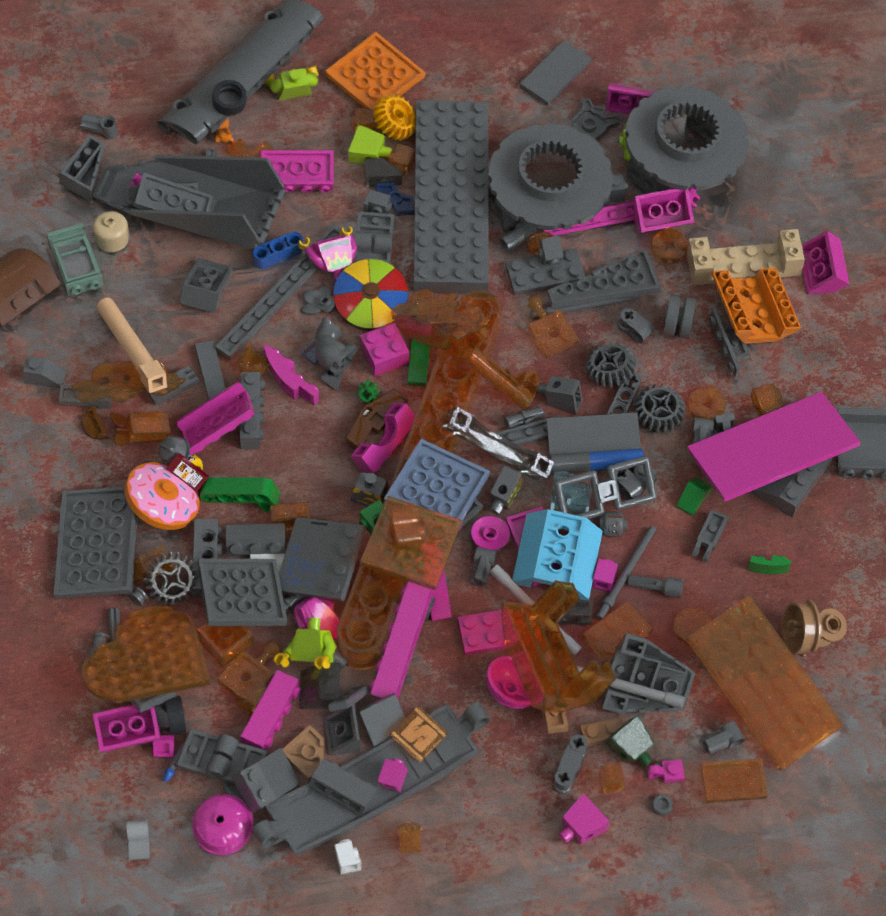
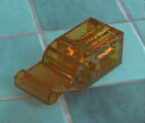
M163 545L134 560L133 584L144 580L145 577H151L150 574L145 573V570L152 571L153 568L148 564L149 562L154 565L157 563L154 560L155 556L159 561L162 560L161 553H164L166 558L168 557ZM171 562L163 564L161 568L170 570L173 569V565Z

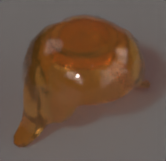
M247 342L245 351L237 360V367L240 372H260V376L271 365L268 364L265 357L252 350L250 342Z

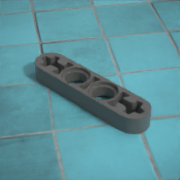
M637 373L632 374L631 379H627L626 384L621 383L607 414H614L613 410L616 408L622 409L623 413H628L640 388L641 378ZM635 380V382L631 386V389L628 388L629 382ZM626 393L630 396V399L623 400L620 395Z

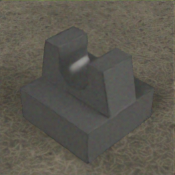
M734 413L715 416L713 428H719L720 432L731 429L735 421Z

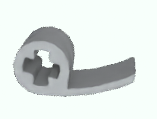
M148 820L127 821L129 860L149 859Z

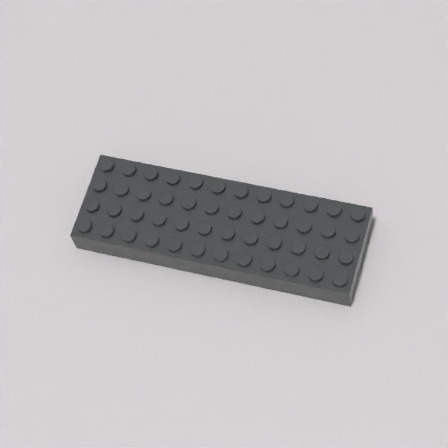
M416 101L414 294L488 295V102Z

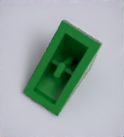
M697 477L688 482L676 507L693 516L713 487Z

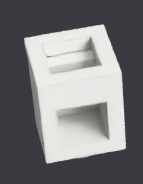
M345 839L335 844V853L340 873L346 874L361 870L357 847H353L352 841Z

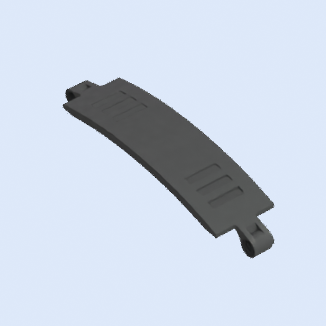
M479 702L473 703L466 708L460 718H457L449 705L446 704L426 716L446 734L445 737L425 719H422L423 723L415 730L417 731L424 725H429L438 734L436 741L425 752H419L413 746L418 740L410 743L401 733L397 734L423 758L422 761L394 736L369 752L341 766L340 768L352 772L357 778L371 783L377 789L372 802L362 816L309 787L310 783L265 805L274 821L263 820L256 824L252 830L263 848L285 840L296 856L320 846L405 801L479 754V750L470 736L490 722L489 716ZM385 759H399L404 762L408 769L400 793L383 788L377 782Z

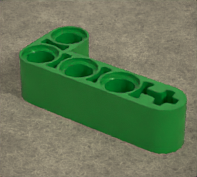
M208 478L202 485L200 499L207 503H257L261 510L274 513L277 511L281 493L275 483L269 478Z

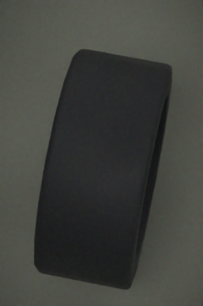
M224 80L214 87L212 105L216 111L226 116H234L244 110L247 94L242 84L234 80ZM225 91H232L240 96V101L235 104H225L219 100V95Z
M177 695L165 701L170 735L186 733L181 696Z

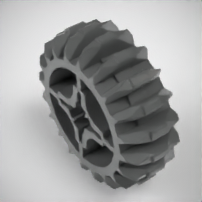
M610 342L609 345H604L602 343V347L596 346L595 351L590 350V355L587 356L586 372L590 380L595 382L597 386L602 384L604 388L607 385L612 388L616 384L619 386L621 382L626 384L627 379H631L632 374H635V355L630 347L627 348L625 344L620 345L618 342L612 344Z
M654 384L652 389L647 386L645 391L641 390L640 394L636 397L634 413H637L638 422H642L643 427L649 426V431L653 428L656 429L657 433L660 429L665 433L667 428L672 431L674 426L678 427L680 421L684 418L685 402L682 400L681 394L677 395L676 389L670 390V385L667 388H663V384L660 387ZM669 404L674 408V412L671 411V408L668 406ZM645 405L649 406L650 413L646 410Z
M169 551L167 558L164 553H161L162 560L160 561L155 556L154 560L157 562L155 565L149 562L148 565L153 569L152 571L145 570V573L150 574L151 577H145L144 580L147 582L151 581L150 584L146 585L147 589L154 588L150 592L151 596L158 593L156 596L157 601L164 597L163 604H166L168 599H170L171 605H174L175 598L178 599L179 603H182L181 596L184 595L186 599H189L186 592L194 593L190 586L197 585L195 582H192V579H197L198 575L192 574V572L197 570L196 567L189 568L193 564L192 560L185 563L186 555L179 559V552H176L175 557H172L173 554ZM168 562L177 563L171 570L161 568L163 564ZM183 566L187 571V583L179 579V573ZM156 572L164 577L160 590L155 582ZM163 573H166L167 575H173V573H175L176 576L174 577L180 583H177L176 581L172 580L170 581V583L167 582V580L169 579L166 578L167 576ZM176 585L182 588L177 593H166L171 586Z

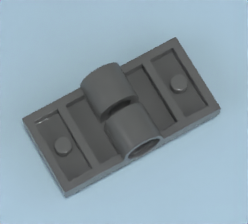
M358 211L355 232L357 251L353 263L366 259H375L390 264L395 214Z
M190 729L177 767L236 785L231 776L267 756L268 752L239 743L237 739L226 734H220L218 737Z

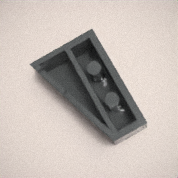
M89 134L60 172L59 184L90 202L104 155L105 143Z

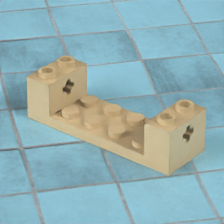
M798 229L780 230L777 243L710 249L707 237L689 239L686 254L692 286L715 284L711 272L729 270L731 278L755 277L760 268H777L780 278L801 276L805 260Z

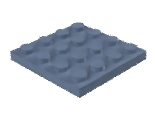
M420 439L385 496L384 502L454 535L488 479L490 471Z

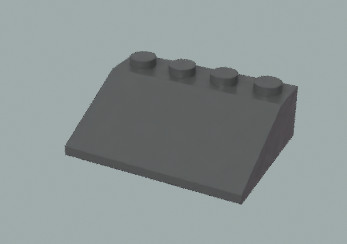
M832 458L752 490L750 493L793 517L830 465Z

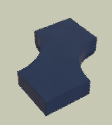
M394 182L375 183L377 192L390 195V203L393 204L392 208L395 210L396 216L415 215L412 195H405L399 192Z

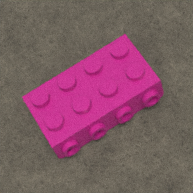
M261 150V158L269 159L285 185L283 190L286 193L293 192L294 190H301V192L305 193L312 190H319L323 193L334 190V150Z
M236 382L177 421V426L182 431L184 439L189 442L191 456L201 452L205 446L216 442L222 435L233 431L236 426L250 420L255 415L250 395L240 382Z

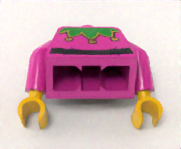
M350 226L347 228V232L342 227L339 236L314 242L312 246L309 245L310 239L308 237L304 239L307 244H302L300 240L298 242V247L305 250L307 256L319 269L326 272L332 271L334 280H337L343 268L352 264L357 251V245L351 235L353 229Z

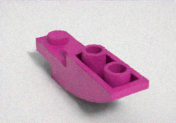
M266 344L264 346L265 360L270 373L278 385L294 400L300 395L312 405H315L319 401L317 387L313 384H308L298 373L295 374V364L291 359L283 357L276 348H271Z

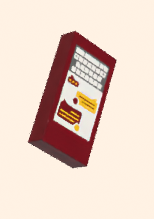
M179 452L166 467L167 470L196 492L209 477V475Z

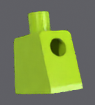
M358 125L348 151V162L376 166L381 156L391 158L393 148L385 146L384 135Z

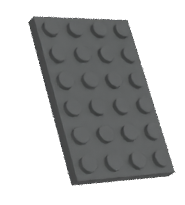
M124 486L62 491L53 594L55 599L132 593L137 515L132 511L126 500Z

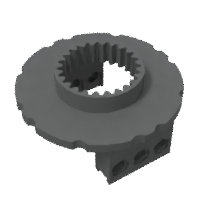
M674 86L651 93L649 98H643L639 102L638 107L632 110L628 118L625 135L628 137L626 146L630 159L626 176L648 194L671 189L687 190L688 188H693L695 190H703L724 183V179L732 178L736 174L737 168H741L746 159L749 147V140L746 138L748 136L746 123L740 113L731 108L727 100L718 98L717 94L708 90L690 86L687 88ZM677 114L681 117L687 114L685 126H689L699 137H703L711 144H707L706 148L701 147L700 151L696 148L693 151H690L689 148L683 150L681 146L676 148V144H670V139H666V134H663V125L666 124V121L671 120V116L676 118Z
M547 123L545 126L531 125L526 130L519 129L506 137L499 144V150L494 151L488 175L489 191L503 232H507V229L515 228L520 221H523L527 226L543 230L569 229L574 224L581 225L589 221L603 209V206L609 205L613 173L610 171L611 161L605 157V150L588 134L579 133L576 128ZM541 152H544L546 155L549 152H552L553 155L558 152L559 156L566 155L567 160L571 159V163L575 164L577 175L576 179H573V184L568 183V188L562 186L561 190L555 188L554 191H551L548 187L544 190L543 186L536 187L537 183L531 184L532 179L527 178L528 174L525 173L526 165L530 163V158L535 159V155L541 156Z

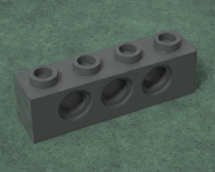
M195 519L193 567H196L197 570L193 572V575H198V578L192 579V582L197 584L192 586L194 591L193 598H203L197 565L198 559L205 557L218 559V555H222V544H218L219 538H222V526H219L218 519ZM207 539L212 540L211 542H205Z

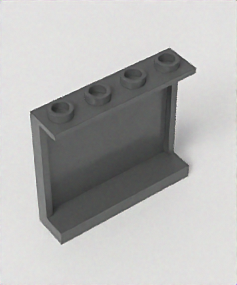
M838 407L837 412L860 440L859 447L837 455L838 476L845 478L863 477L865 479L882 478L886 480V409Z

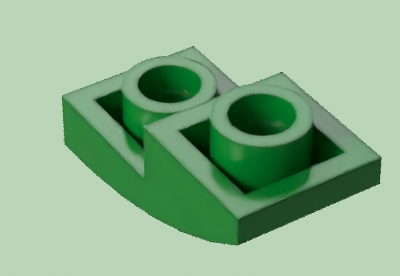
M752 555L748 571L760 574L788 573L791 560L784 556L773 555L771 561L762 556Z

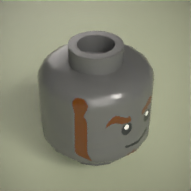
M606 511L603 516H600L599 528L606 537H621L623 530L627 531V519H624L621 512Z

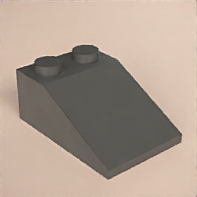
M197 258L182 285L180 303L188 307L216 313L233 267Z
M282 748L275 750L231 776L251 812L264 807L301 783Z

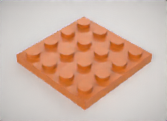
M375 32L325 71V76L373 115L372 109L382 96L391 93L393 95L398 94L399 97L421 81L425 77L426 72Z

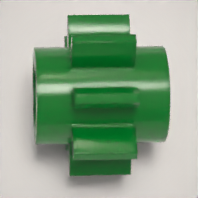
M367 379L365 384L361 382L358 385L360 389L356 394L360 396V401H367L369 404L372 402V399L379 398L377 394L380 393L381 389H378L377 382L373 383Z

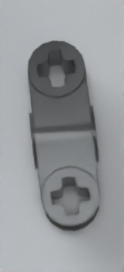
M583 735L572 736L566 751L561 757L554 781V789L558 793H568L576 776L579 774L588 744L587 739Z

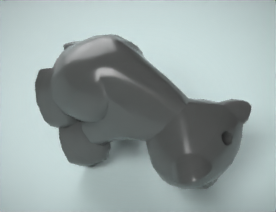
M323 317L315 335L316 357L323 368L330 371L333 375H338L342 370L347 369L353 362L352 357L357 352L358 347L354 344L344 345L338 342L342 336L341 328L327 317Z

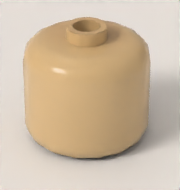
M114 211L103 212L94 220L93 232L95 243L101 250L117 252L128 244V224L122 214Z

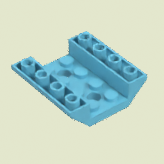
M547 509L526 514L512 580L517 585L531 588L532 581L570 589L569 597L589 601L603 531L585 517ZM565 529L568 531V534L562 536L558 533V530ZM558 563L561 569L555 570L551 567V564Z

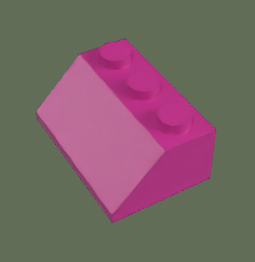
M610 83L605 110L630 115L643 98H649L651 93L656 90Z
M671 189L634 196L633 216L636 232L642 233L694 223L689 190Z
M826 231L802 244L805 258L802 270L808 294L833 293L849 285L839 237Z
M134 705L93 714L100 753L161 739L155 706L141 713Z

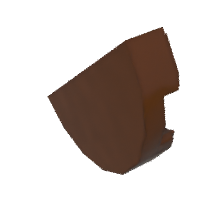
M94 406L89 407L81 419L83 431L92 439H108Z

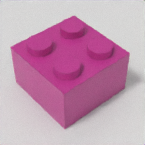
M395 323L360 335V348L374 376L409 364L410 352Z

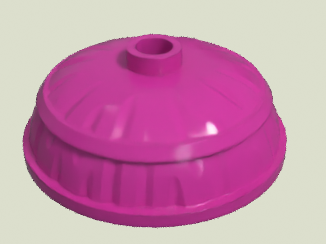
M502 656L493 660L487 669L488 690L497 702L513 709L526 708L536 703L542 696L544 687L541 676L533 666L522 659Z
M229 794L215 795L203 801L195 811L192 820V831L195 840L205 851L215 855H229L239 851L249 841L254 827L253 815L247 804L240 798ZM223 817L224 821L222 823H218L217 818Z

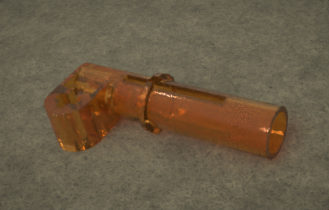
M474 344L464 350L461 359L488 380L496 391L500 390L522 409L531 404L540 383V376L537 371L527 370L520 372L513 378L509 370L502 369Z

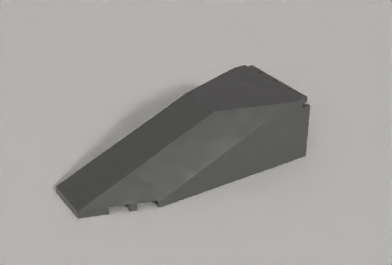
M156 155L155 160L144 162L143 159H140L136 165L127 167L123 163L105 168L93 198L137 217L245 248H257V246L264 244L267 232L270 230L273 218H275L284 197L285 191L283 189L285 185L268 158ZM136 173L141 176L143 173H147L174 183L198 182V191L213 195V200L209 212L143 210L134 207V204L125 203V186L130 185Z

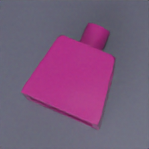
M583 794L563 816L562 826L565 829L558 835L564 843L574 838L579 844H584L607 831L610 821Z

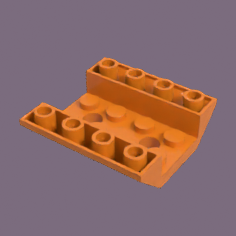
M760 268L755 277L731 278L729 270L711 272L734 332L744 344L777 342L801 329L777 268Z

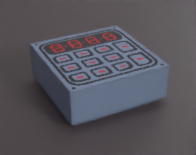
M315 340L301 351V355L314 366L318 363Z

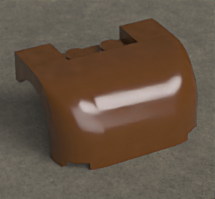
M14 249L0 257V327L61 285L47 263L38 254L29 249Z

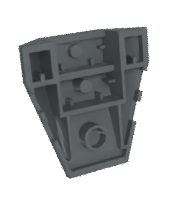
M625 633L616 646L607 676L684 696L683 708H678L661 701L604 685L602 709L620 714L657 710L658 712L684 710L696 672L646 638Z

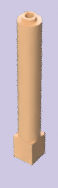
M111 298L100 300L97 304V311L140 373V379L148 392L152 393L167 388L166 372L157 360H153L115 302Z

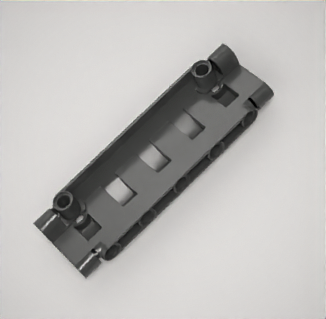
M282 0L273 10L268 11L265 17L181 99L174 102L173 107L158 120L157 123L160 129L165 133H170L174 129L193 144H198L208 132L213 133L230 116L220 114L212 105L214 87L224 80L237 81L244 86L248 99L309 39L312 30L323 21L321 12L300 0ZM225 91L219 95V100L225 104H235L240 101V96L235 92Z

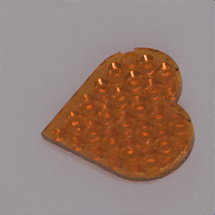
M167 606L147 607L128 615L127 620L123 624H119L116 630V641L106 643L95 649L94 654L89 659H85L82 667L83 682L87 690L100 699L115 703L210 685L209 674L193 620L186 613L176 612L172 607Z

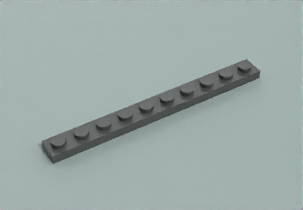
M333 224L318 241L339 236L341 229ZM306 253L215 346L217 352L231 360L319 269Z

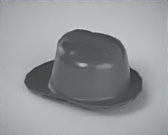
M173 435L159 443V455L163 463L169 465L178 452L188 459L190 445L186 439Z

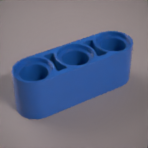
M291 232L266 242L262 246H257L253 250L254 266L258 269H266L301 254L303 250L298 247V242L300 240L303 244V236L298 232Z

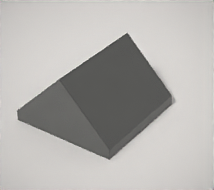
M354 704L347 709L337 710L323 718L328 755L334 756L360 752V738Z

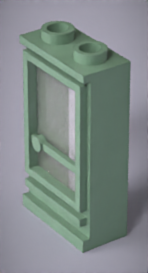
M82 223L47 233L48 244L68 296L77 295L81 292L103 286L102 274Z

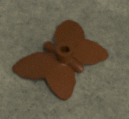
M110 413L111 420L118 426L115 428V431L119 433L114 438L117 446L126 445L128 442H142V437L136 432L137 428L134 427L138 423V415H131L125 418L121 414Z

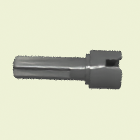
M629 575V586L661 591L667 597L681 598L684 584L683 579L668 577L665 580Z

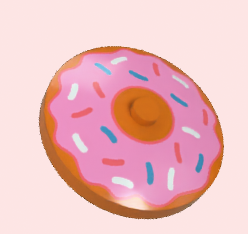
M149 462L137 466L126 479L124 486L125 497L132 511L144 522L160 529L177 530L189 525L199 510L200 500L198 492L167 470V464Z

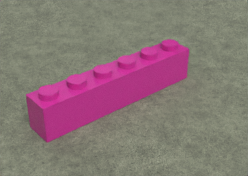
M411 580L404 584L401 592L403 596L402 601L397 604L395 610L397 615L395 622H392L389 627V640L385 641L383 645V658L378 661L376 667L378 672L376 679H373L370 684L371 695L382 699L394 693L397 699L399 698L434 592L432 587Z

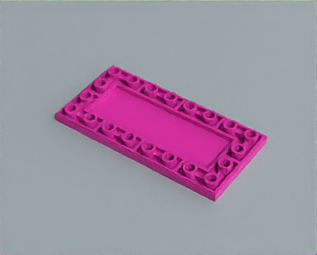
M819 392L687 446V451L722 500L726 502L859 447L860 440L826 396Z

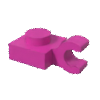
M682 760L662 761L661 767L658 765L649 766V779L663 778L664 783L684 782Z

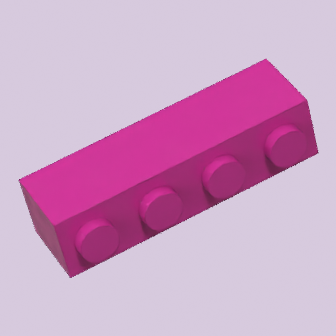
M279 670L276 671L241 735L242 744L263 750L271 747L274 740L272 737L275 731L279 732L283 724L281 720L284 715L287 716L289 714L293 698L297 699L301 691L299 679Z

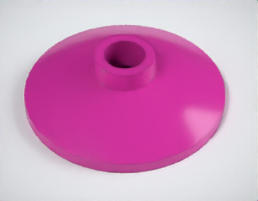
M486 516L474 523L471 537L478 547L498 550L508 543L510 529L502 519Z

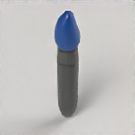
M186 740L181 744L169 767L165 770L164 782L169 781L173 777Z

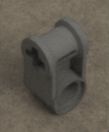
M631 308L622 310L620 314L621 319L618 322L619 329L632 337L636 342L643 343L655 330L654 325Z
M629 469L615 472L619 492L626 500L639 497L647 490L645 483L637 478Z

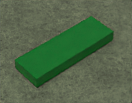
M412 334L408 385H427L431 335Z

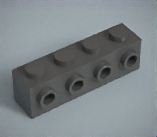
M241 372V384L249 393L255 415L250 420L240 424L241 449H260V440H264V429H260V423H264V412H261V407H264V396H261V391H264V379H261L260 372Z

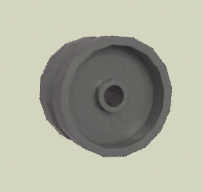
M670 294L669 304L666 305L664 317V335L673 336L676 331V325H680L679 336L689 339L696 298L686 297L683 308H681L680 295Z

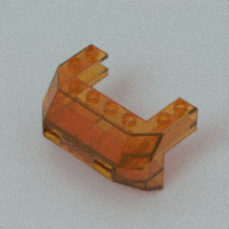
M555 580L533 605L502 601L500 615L505 645L532 707L541 711L562 713L594 703L617 679L609 662H606L600 668L598 661L591 660L580 672L575 664L558 625V622L580 599L574 584L571 582Z

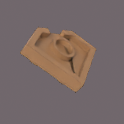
M311 725L282 749L290 764L308 781L324 759V738Z

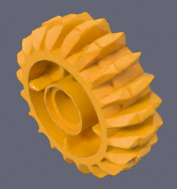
M391 93L382 96L376 102L372 109L374 112L372 116L375 118L374 123L378 124L377 128L382 130V134H387V138L392 137L393 140L398 139L401 141L408 139L415 133L416 111L413 110L414 106H410L409 101L404 100V97Z

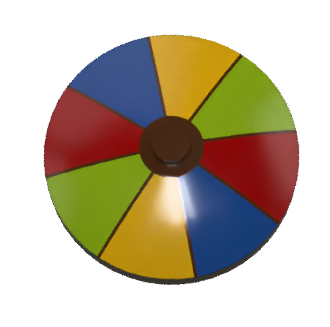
M366 259L349 265L341 272L334 286V302L337 312L346 323L360 330L372 331L395 323L402 316L407 306L408 289L404 277L394 266L381 260Z

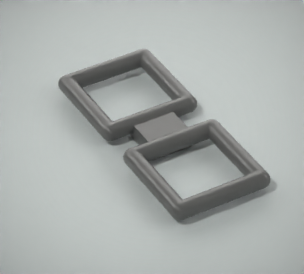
M642 456L608 466L607 473L609 479L601 482L598 481L597 472L594 470L556 480L554 488L559 512L568 514L562 487L589 479L596 509L576 514V516L587 519L601 516L605 513L603 502L613 500L616 510L656 500L657 493L649 457ZM643 464L649 494L621 502L615 472Z

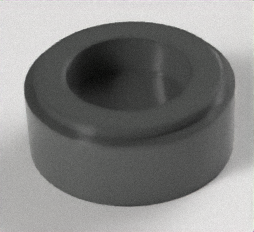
M662 794L653 799L652 810L655 814L666 816L671 812L673 802L670 797Z

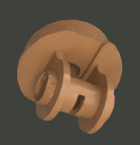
M812 600L789 603L783 612L781 621V634L785 648L789 653L799 654L801 657L806 656L811 651L816 652L818 647H825L831 642L840 640L844 637L847 630L846 620L839 611L829 608L819 613L816 604Z

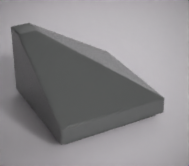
M325 369L321 379L335 390H339L344 371H341L338 375H333Z

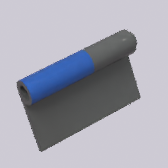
M637 413L546 419L550 456L547 459V469L551 470V473L607 470V467L610 465L644 456L640 446Z

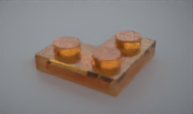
M241 138L226 147V152L231 157L261 158V150H274L266 140L251 150Z

